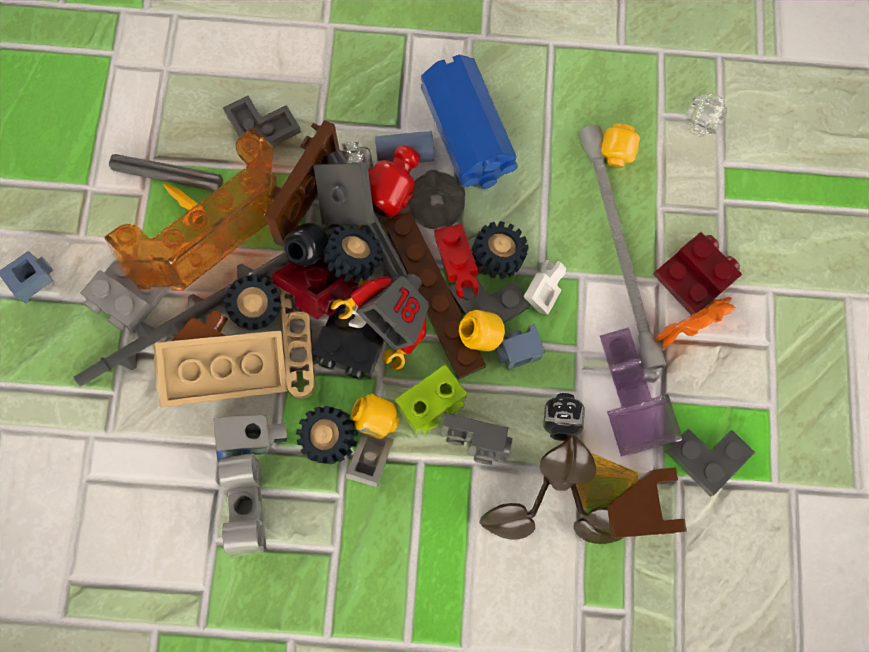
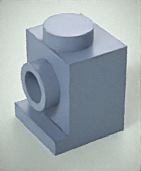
M27 251L0 270V277L13 295L26 304L31 301L30 297L54 281L49 275L54 270L42 256L37 259L30 251Z
M535 324L529 325L524 334H522V331L507 334L504 337L505 340L495 349L499 362H505L507 370L540 360L545 353Z

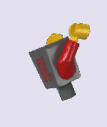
M408 274L406 277L399 275L392 279L384 276L370 280L350 294L351 298L347 301L338 299L331 306V309L334 310L341 304H345L346 311L338 318L347 319L352 315L353 307L357 305L358 309L356 312L393 348L383 353L382 361L388 364L396 356L395 361L391 364V368L395 370L401 369L404 366V355H409L426 336V313L429 304L418 292L422 281L414 274Z

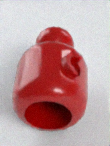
M400 145L394 152L392 162L380 160L372 169L368 168L373 211L384 217L391 218L396 216L402 208H406L408 201L414 196L412 191L415 187V182L410 171L415 169L420 163V155L411 147Z

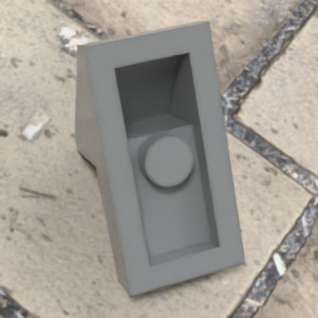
M362 434L345 478L379 487L394 439L388 437L375 439Z

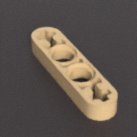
M282 289L280 299L286 385L294 398L304 400L314 393L316 386L314 358L312 356L310 315L306 312H301L303 311L299 309V312H293L292 302L290 299H287L292 297V295ZM295 319H301L305 322L304 330L298 334L292 333L288 329L290 322ZM296 348H303L308 353L307 358L301 363H295L290 358L292 351ZM291 369L303 371V378L306 383H309V385L304 386L303 392H299L297 387H293V384L298 383L297 371L291 373Z

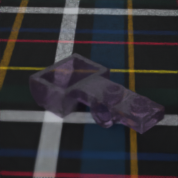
M629 327L600 335L601 344L621 405L620 408L607 411L620 457L680 442L682 440L681 432L669 395L651 398L645 372L638 357Z

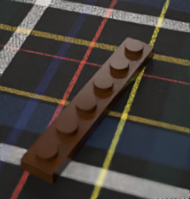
M408 211L385 221L384 228L407 274H414L422 281L418 292L428 301L429 308L426 314L458 380L485 368L486 363L480 351L466 347L461 341L459 325L463 316L411 212Z

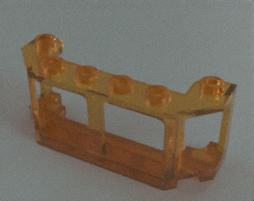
M253 127L236 141V152L247 164L246 168L155 237L150 239L138 226L133 224L120 225L104 237L119 268L139 289L151 290V287H170L172 291L185 290L268 224L265 213L274 201L268 196L274 186H277V178L272 173L273 146Z

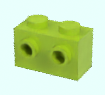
M445 364L396 398L395 405L416 435L421 431L427 434L440 424L438 419L443 417L445 413L455 415L465 407L463 402L466 400L467 393Z

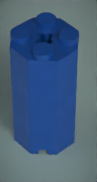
M459 54L452 57L454 62L446 64L443 59L437 61L421 75V90L460 184L464 187L480 185L482 189H487L497 183V179L501 176L511 173L518 168L517 156L475 59Z

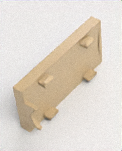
M281 330L153 343L155 359H152L156 377L155 390L158 391L159 407L161 408L287 392Z

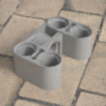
M254 454L221 457L218 462L221 486L227 490L229 504V523H223L222 527L225 553L230 556H240L266 552V533L263 524L261 498L262 476L259 460ZM244 500H252L253 508L251 512L246 515H240L238 511L240 503Z

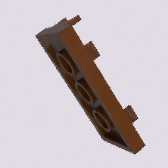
M326 120L323 121L321 126L315 123L311 125L317 131L313 138L305 137L300 145L305 151L282 188L274 186L268 196L274 201L265 213V218L275 244L284 247L285 236L299 226L318 195L314 165L328 163L327 156L334 151L340 150L335 124Z

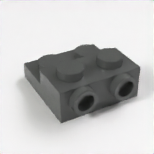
M445 413L441 436L446 437V442L454 445L464 446V442L470 443L468 455L474 456L475 462L492 465V461H506L510 454L513 439L507 437L509 427Z

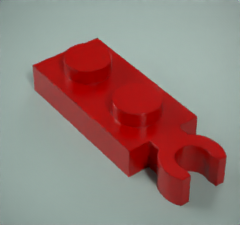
M462 223L435 229L434 238L449 283L456 281L457 296L463 298L462 288L466 286L471 287L475 295L478 294L479 283L475 276H478V269Z

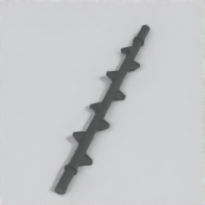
M331 224L323 229L328 240L337 227L341 229L339 224ZM284 252L255 270L239 264L237 266V280L246 275H258L264 278L268 276L273 279V273L292 261ZM233 283L206 299H202L194 294L189 295L188 309L157 328L144 322L139 323L138 339L108 357L100 358L101 361L75 375V381L81 387L106 371H112L111 368L118 364L130 370L136 369L138 352L167 335L175 337L191 318L196 319L218 305L226 308L224 303L227 295L226 291Z

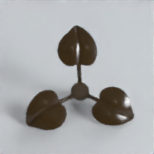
M574 434L570 435L562 444L551 449L542 457L540 470L544 475L543 484L530 511L527 512L526 507L520 503H506L489 510L479 521L483 528L499 537L510 540L526 538L535 530V522L531 518L536 516L549 484H551L558 491H566L571 488L579 516L581 517V519L574 522L573 529L581 539L595 544L613 543L623 539L612 538L607 507L594 508L588 514L583 509L576 484L588 483L595 477L596 463L588 448Z

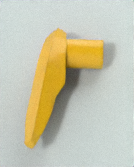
M164 183L163 186L178 200L180 206L189 210L183 224L194 228L199 217L205 215L204 209L180 189Z

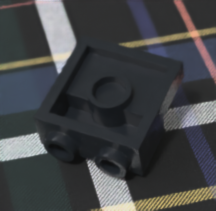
M341 304L336 312L329 316L326 325L322 327L312 351V356L317 360L316 364L323 368L333 370L334 367L346 370L345 374L351 378L362 380L363 377L371 379L385 340L367 322L362 328L349 326V322L354 319L355 314H352L347 319L338 318L346 311V306Z

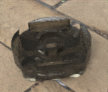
M429 170L425 175L420 176L414 181L415 187L412 191L414 196L408 201V206L417 223L429 229H437V227L452 226L460 219L465 208V189L456 178L437 170ZM439 195L444 203L442 205L437 203L433 206L431 205L432 199L430 197Z

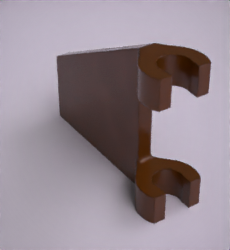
M676 468L649 471L607 505L612 538L687 532L685 519L664 521L662 518L657 484L678 481Z

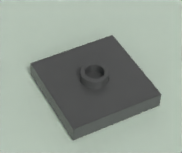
M367 162L314 165L322 224L368 225L375 223Z

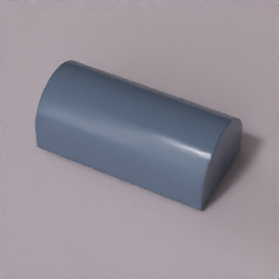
M432 131L375 136L377 162L380 160L392 162L394 152L400 145H407L414 149L420 155V163L434 161Z

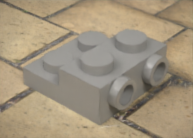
M122 250L105 272L99 270L80 294L86 298L83 304L97 314L104 311L109 315L107 321L122 331L127 327L135 333L138 329V324L144 322L172 285Z

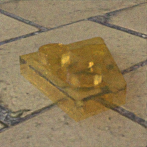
M591 453L596 463V475L588 483L576 484L583 508L607 507L611 501L639 480L638 472Z

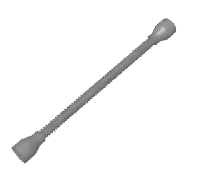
M589 126L579 132V137L583 149L589 155L590 162L593 163L608 223L612 231L611 234L613 241H615L614 244L623 272V278L625 279L624 282L628 290L627 293L632 304V311H634L635 322H637V329H639L638 339L640 347L638 357L643 372L657 370L665 367L666 362L661 348L654 340L653 333L649 331L646 313H644V306H642L641 295L628 253V247L626 246V240L624 239L623 229H621L622 226L614 202V196L612 195L605 163L603 162L605 159L601 152L603 134L600 126Z

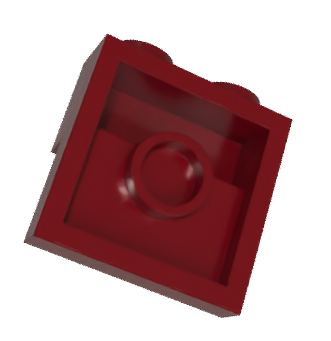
M702 232L685 244L653 274L691 315L704 309L742 275L739 271L740 265L738 261L732 256L725 257L718 249V241L712 235L705 236Z
M324 257L306 267L298 266L291 262L272 274L273 284L295 296V306L316 319H319L324 314L327 316L333 315L337 308L331 309L333 302L338 299L348 300L351 298L350 294L359 288V282L354 283L353 277L347 282L344 281V275L341 274L339 278L335 276V269L330 272L327 268L329 263L324 262Z

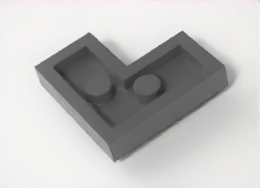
M248 95L223 107L228 120L250 158L301 133L300 126L287 105L263 117L260 116Z
M479 281V293L475 295L473 289L466 286L462 288L463 298H459L456 294V283L448 287L464 316L470 311L482 310L497 314L505 324L529 309L531 305L524 298L523 293L514 281L490 296Z
M689 429L665 451L710 497L714 496L755 453L733 430L729 431L710 450Z

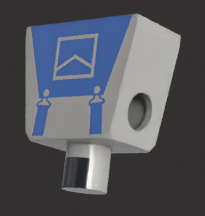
M266 415L213 418L217 460L221 457L245 454L268 453L269 444L287 442L286 424L267 425ZM249 433H257L259 437L257 439H250L247 435Z

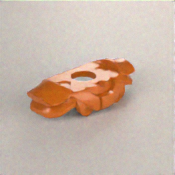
M732 298L715 299L711 301L708 307L681 322L666 326L655 337V341L657 343L662 342L661 348L665 350L681 332L688 336H694L698 333V330L709 326L713 322H720L723 316L730 314L736 308L735 305L729 304Z

